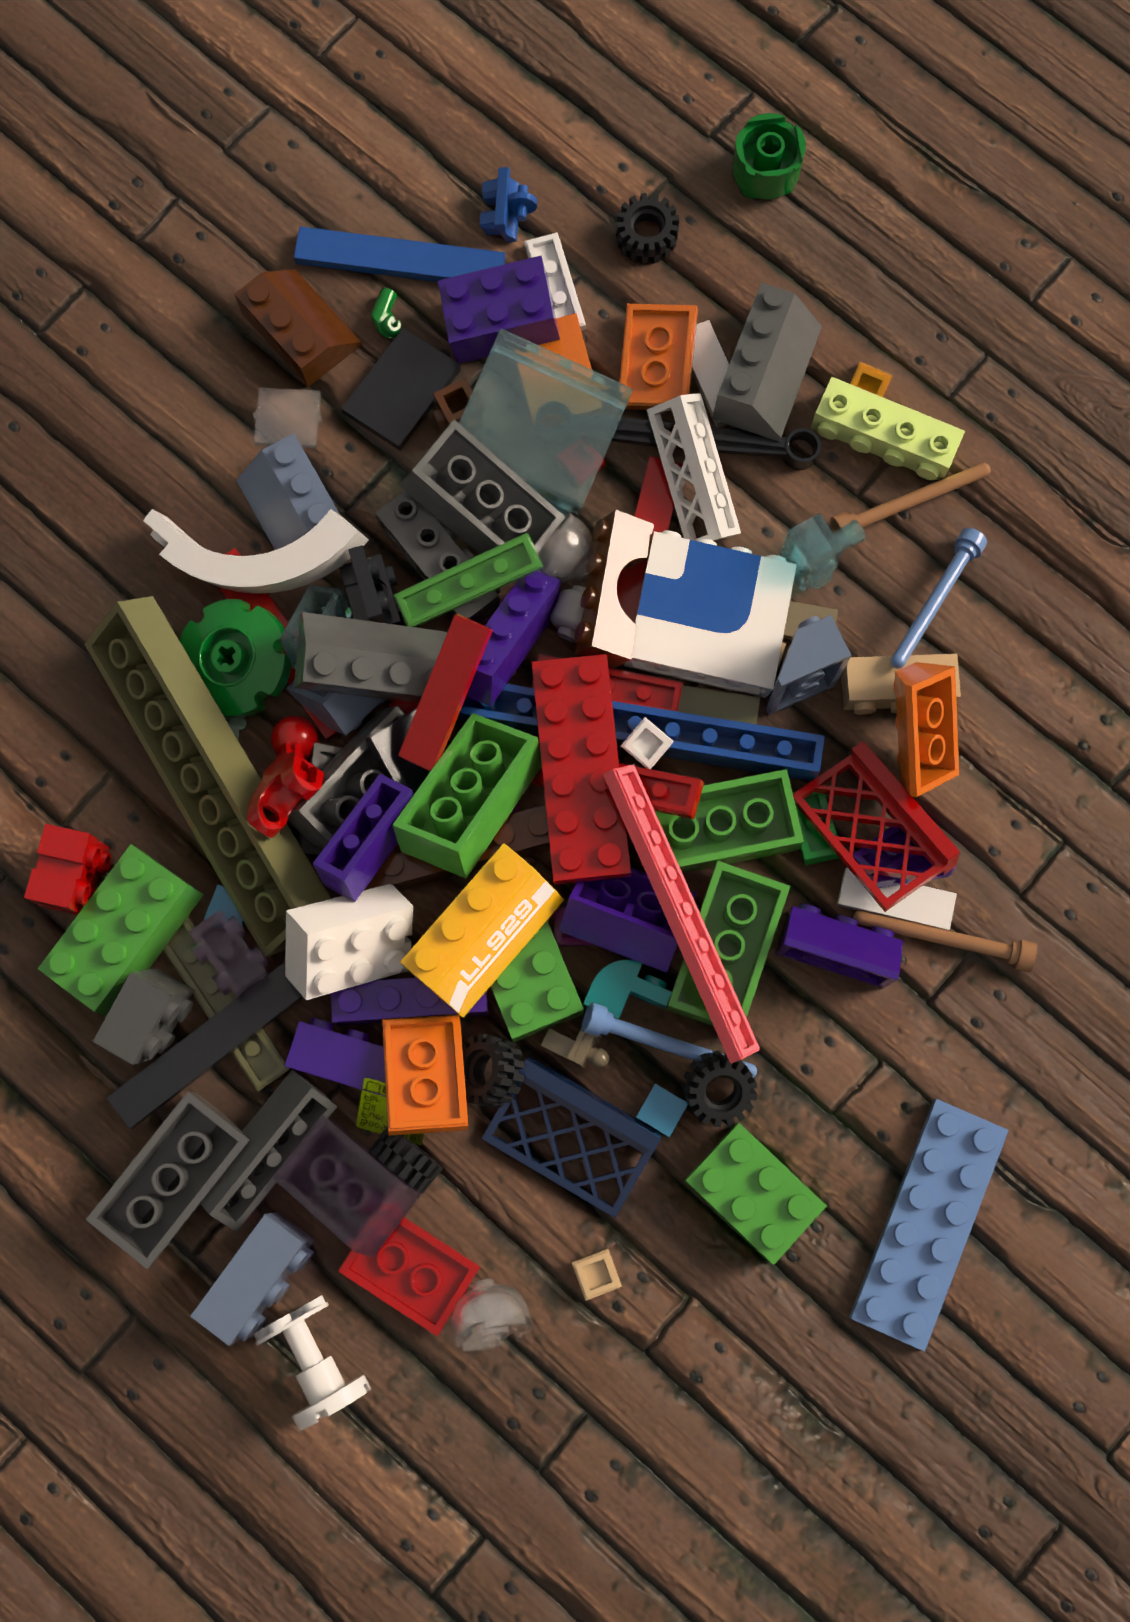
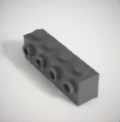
M403 491L375 512L379 527L423 581L474 558L467 548L461 550L454 542L456 535L442 522L439 523L432 513L406 491ZM497 589L449 613L453 617L455 614H460L480 623L500 606L498 594L501 591Z
M292 1069L243 1129L242 1132L250 1141L200 1204L209 1215L237 1232L338 1106L320 1089Z

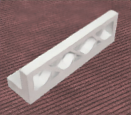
M701 393L680 395L647 409L683 537L694 541L701 538L715 541L740 534V527ZM672 409L675 419L672 433L664 428L661 413ZM676 445L684 450L686 457L682 468L675 464L672 454ZM686 480L692 483L695 488L696 494L693 502L688 501L684 497L683 487ZM696 515L704 520L708 535L696 538L693 528Z

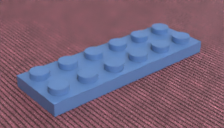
M933 1099L849 1315L850 1319L925 1352L1008 1134V1129L941 1100Z

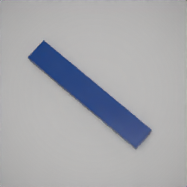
M300 226L294 260L295 264L438 282V280L504 265L506 254L499 251Z

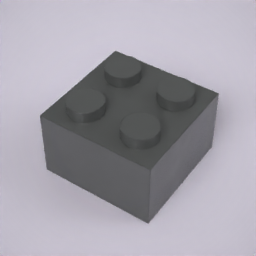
M158 968L130 972L93 1042L132 1065L151 1060L160 1055L162 1056L173 1044L175 1036L172 1035V1032L178 1021L183 1022L193 1007V1002L190 999L195 990Z

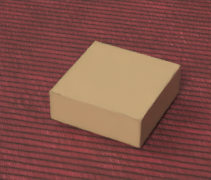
M608 1248L572 1262L585 1301L622 1287Z

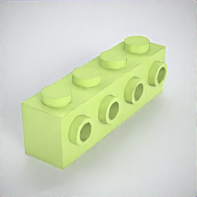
M831 377L811 425V429L816 430L820 436L826 439H838L850 444L858 452H870L882 457L886 463L892 466H904L916 471L924 479L938 481L946 476L965 433L960 428L834 377Z

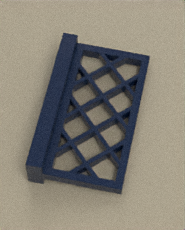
M529 1056L524 1061L525 1068L519 1070V1074L525 1075L523 1082L517 1081L516 1085L520 1088L522 1083H525L537 1090L541 1106L520 1111L516 1094L510 1093L513 1100L510 1103H504L503 1107H499L482 1139L616 1218L649 1158L660 1142L662 1133ZM544 1095L555 1102L546 1104ZM512 1103L514 1113L505 1115L510 1104ZM562 1105L570 1110L574 1125L553 1131L547 1109ZM542 1111L548 1132L527 1137L521 1116ZM577 1115L588 1120V1122L579 1124ZM516 1118L521 1135L520 1140L507 1143L494 1135L501 1121ZM593 1125L603 1129L608 1145L586 1150L581 1129ZM576 1131L581 1152L560 1157L555 1136ZM611 1135L622 1141L612 1143ZM549 1137L555 1159L539 1162L532 1158L529 1142ZM523 1144L525 1153L514 1146ZM630 1145L643 1153L636 1166L620 1170L614 1149ZM609 1150L615 1171L593 1177L588 1156ZM583 1157L588 1179L573 1182L566 1178L562 1162ZM556 1164L558 1172L554 1171L548 1166ZM631 1173L624 1186L622 1175ZM614 1177L617 1178L621 1193L614 1205L599 1197L595 1182ZM590 1184L592 1193L581 1186Z

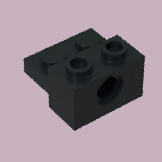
M363 545L348 549L352 562L342 565L339 569L354 619L402 626L401 620H404L391 589V587L398 585L392 564L384 566L381 554L366 557Z

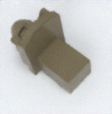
M549 1028L541 1044L544 1049L586 1069L589 1062L595 1067H604L609 1062L608 1053L602 1048H596L602 1036L596 1037L584 1033L582 1029L574 1041Z

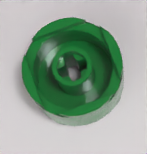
M764 113L752 117L736 137L732 174L735 182L741 188L742 194L749 199L779 198L790 194L798 182L806 150L805 137L802 130L796 124L794 127L785 121L786 117L780 114Z

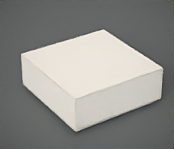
M644 717L621 747L647 769H651L674 741Z

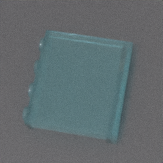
M501 328L459 424L543 498L552 502L551 505L559 512L566 515H571L572 512L579 514L633 389Z

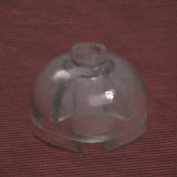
M568 513L538 552L544 568L537 572L561 580L560 585L567 584L573 578L580 582L588 574L587 563L593 553L594 542L590 530L580 519Z
M484 1279L471 1285L472 1290L461 1296L456 1303L451 1319L455 1347L458 1349L462 1345L463 1351L468 1352L504 1346L502 1339L515 1334L516 1341L530 1334L534 1328L531 1314L524 1298L516 1289L504 1284H495L493 1279Z

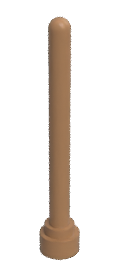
M981 463L859 514L853 512L837 514L830 518L832 533L840 544L856 538V534L861 532V528L987 477L991 472V468L987 463Z
M863 910L855 912L853 919L857 920V924L870 928L873 926L881 927L895 934L1007 959V963L1014 965L1016 970L1030 973L1036 959L1037 943L1020 940L1019 943L1012 941L1011 945Z

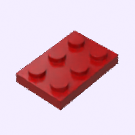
M381 1203L338 1272L438 1337L481 1266L386 1204Z

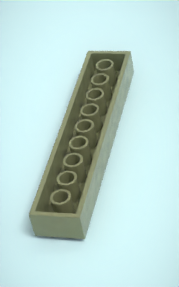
M154 597L117 601L86 641L85 646L264 957L286 950V910L331 899L330 895L327 893L287 824L274 838H270L248 823V804L261 779ZM263 808L265 817L270 821L273 813Z

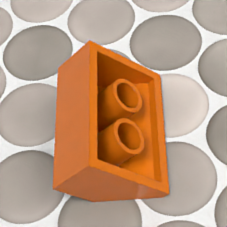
M915 662L895 671L894 691L896 693L897 707L895 724L898 730L899 748L897 761L900 768V780L910 796L918 797L959 775L955 666Z

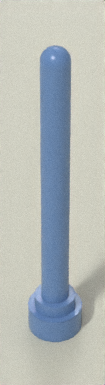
M964 528L954 542L955 556L891 658L892 667L896 669L904 667L967 562L980 557L987 545V539L980 531L973 528Z
M593 1002L589 1004L583 1017L582 1032L596 1037L600 1034L607 1035L612 1033L693 1061L695 1060L699 1063L703 1061L700 1055L704 1053L709 1058L713 1057L712 1050L616 1019L613 1013L608 1012L607 1007ZM743 1061L754 1078L757 1074L756 1066Z

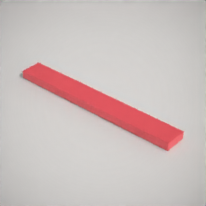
M634 765L612 769L604 773L603 776L730 1064L742 1060L759 1051L760 1047Z

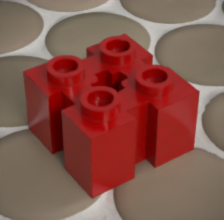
M45 824L37 850L39 859L36 869L32 868L24 898L47 910L77 916L98 889L96 885L99 875H105L110 868V847L98 841L90 833Z

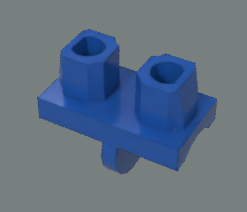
M508 167L498 168V178L485 181L482 185L484 201L487 205L496 204L495 210L480 213V227L486 235H502L507 243L517 242L518 221H525L526 215L533 213L537 209V198L533 194L528 193L527 185H520L519 182L510 177V169Z

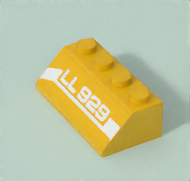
M503 843L400 963L464 1018L565 900L529 863Z

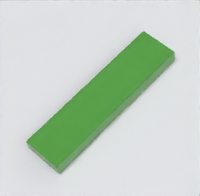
M525 533L396 593L394 597L408 627H417L544 567L530 535Z

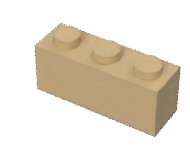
M957 654L910 655L904 667L915 662L955 666L956 702L961 697ZM892 656L850 657L841 674L843 710H854L855 714L867 715L875 713L876 709L891 708L892 713H897L894 680L895 671L899 669L892 667Z

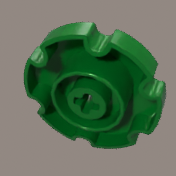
M226 599L214 602L203 609L204 618L200 623L189 621L179 641L223 716L227 718L253 716L265 709L264 699L266 696L279 697L287 684L292 667V657L283 654V646L289 642V636L278 618L260 606H255L251 611L250 604L240 599Z

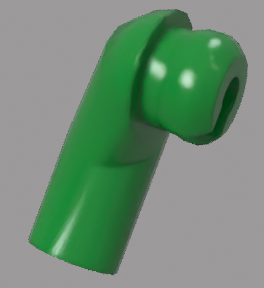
M388 288L381 289L370 318L381 336L394 338L401 331L402 325L401 321L396 320L391 312L397 294Z

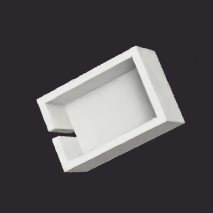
M392 884L364 890L356 902L340 896L286 910L285 976L305 1000H309L408 971L400 961L411 950V941L407 936L412 935L413 905Z

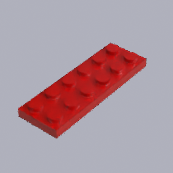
M607 654L532 662L554 885L631 877L626 826L603 776L604 773L619 768Z

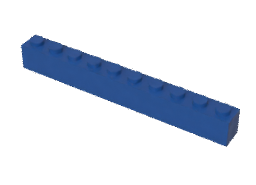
M506 684L491 707L466 697L456 720L458 724H465L471 714L474 713L539 737L535 690L530 687ZM612 701L617 750L626 751L621 745L646 717L674 741L661 757L763 774L787 769L789 778L805 781L814 780L820 772L824 735Z

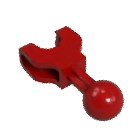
M301 716L285 717L274 726L271 733V745L278 757L264 771L263 778L248 804V823L270 838H274L287 824L289 815L300 799L304 797L306 801H309L322 787L324 772L307 761L312 753L314 743H319L318 732L312 722ZM263 808L273 813L270 821L265 817Z

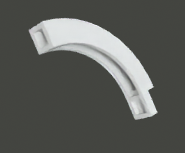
M153 509L143 520L153 529L150 535L165 547L159 555L173 566L217 587L254 594L292 590L321 579L341 567L351 558L348 549L361 545L364 546L369 540L345 518L330 509L316 526L293 543L268 553L234 556L212 552L203 548L167 516Z

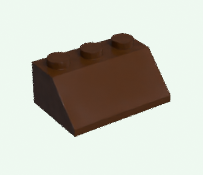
M296 269L262 272L234 293L242 315L307 387L362 345L361 341Z

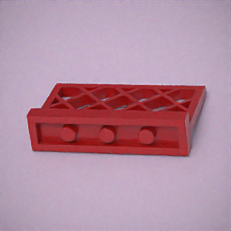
M864 741L851 749V755L793 793L797 808L884 912L940 873L945 875L957 865L960 855L958 848L917 801L910 796L903 785ZM850 769L859 780L858 789L835 787L836 777ZM831 781V786H826ZM862 784L868 791L862 790ZM814 792L830 794L828 810L811 808L804 799ZM834 795L856 798L854 814L832 811ZM860 798L876 800L882 807L881 817L858 814ZM886 812L891 818H885ZM820 818H826V824ZM830 819L853 822L851 838L834 836L829 830ZM857 822L880 825L878 842L855 839ZM884 826L900 828L906 834L905 845L882 842ZM910 840L912 841V843H913L916 847H914V846H909V845H910ZM843 845L850 846L849 852ZM854 847L877 850L875 866L858 864L853 858ZM881 850L904 853L902 870L879 867ZM908 854L924 856L931 863L932 867L924 873L906 871ZM867 874H874L873 881ZM878 875L901 878L900 889L887 898L877 887ZM905 879L912 880L911 882L905 885Z

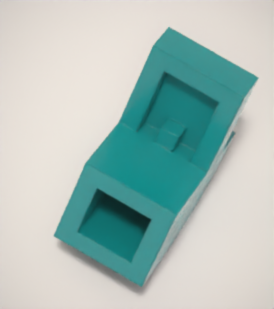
M629 959L619 960L605 966L596 975L583 1003V1008L587 1009L589 1004L593 1002L607 1007L608 1012L613 1013L614 1018L619 1019L629 995L665 1009L672 992L665 989L666 982L656 977L646 975L644 980L637 977L643 963Z

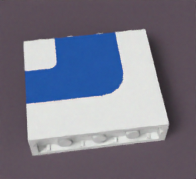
M664 530L660 533L654 531L635 620L637 629L632 658L624 663V666L766 698L774 689L797 564L787 562L786 558L779 555L763 557L752 554L751 550L744 547H732L729 549L717 546L714 541L701 538L694 541L681 538V535L674 531Z

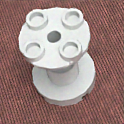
M322 1295L253 1334L256 1339L255 1343L258 1346L283 1332L302 1370L295 1377L309 1405L292 1416L299 1431L319 1422L318 1418L332 1415L371 1390L364 1374L345 1383L332 1356L323 1358L304 1320L329 1306Z

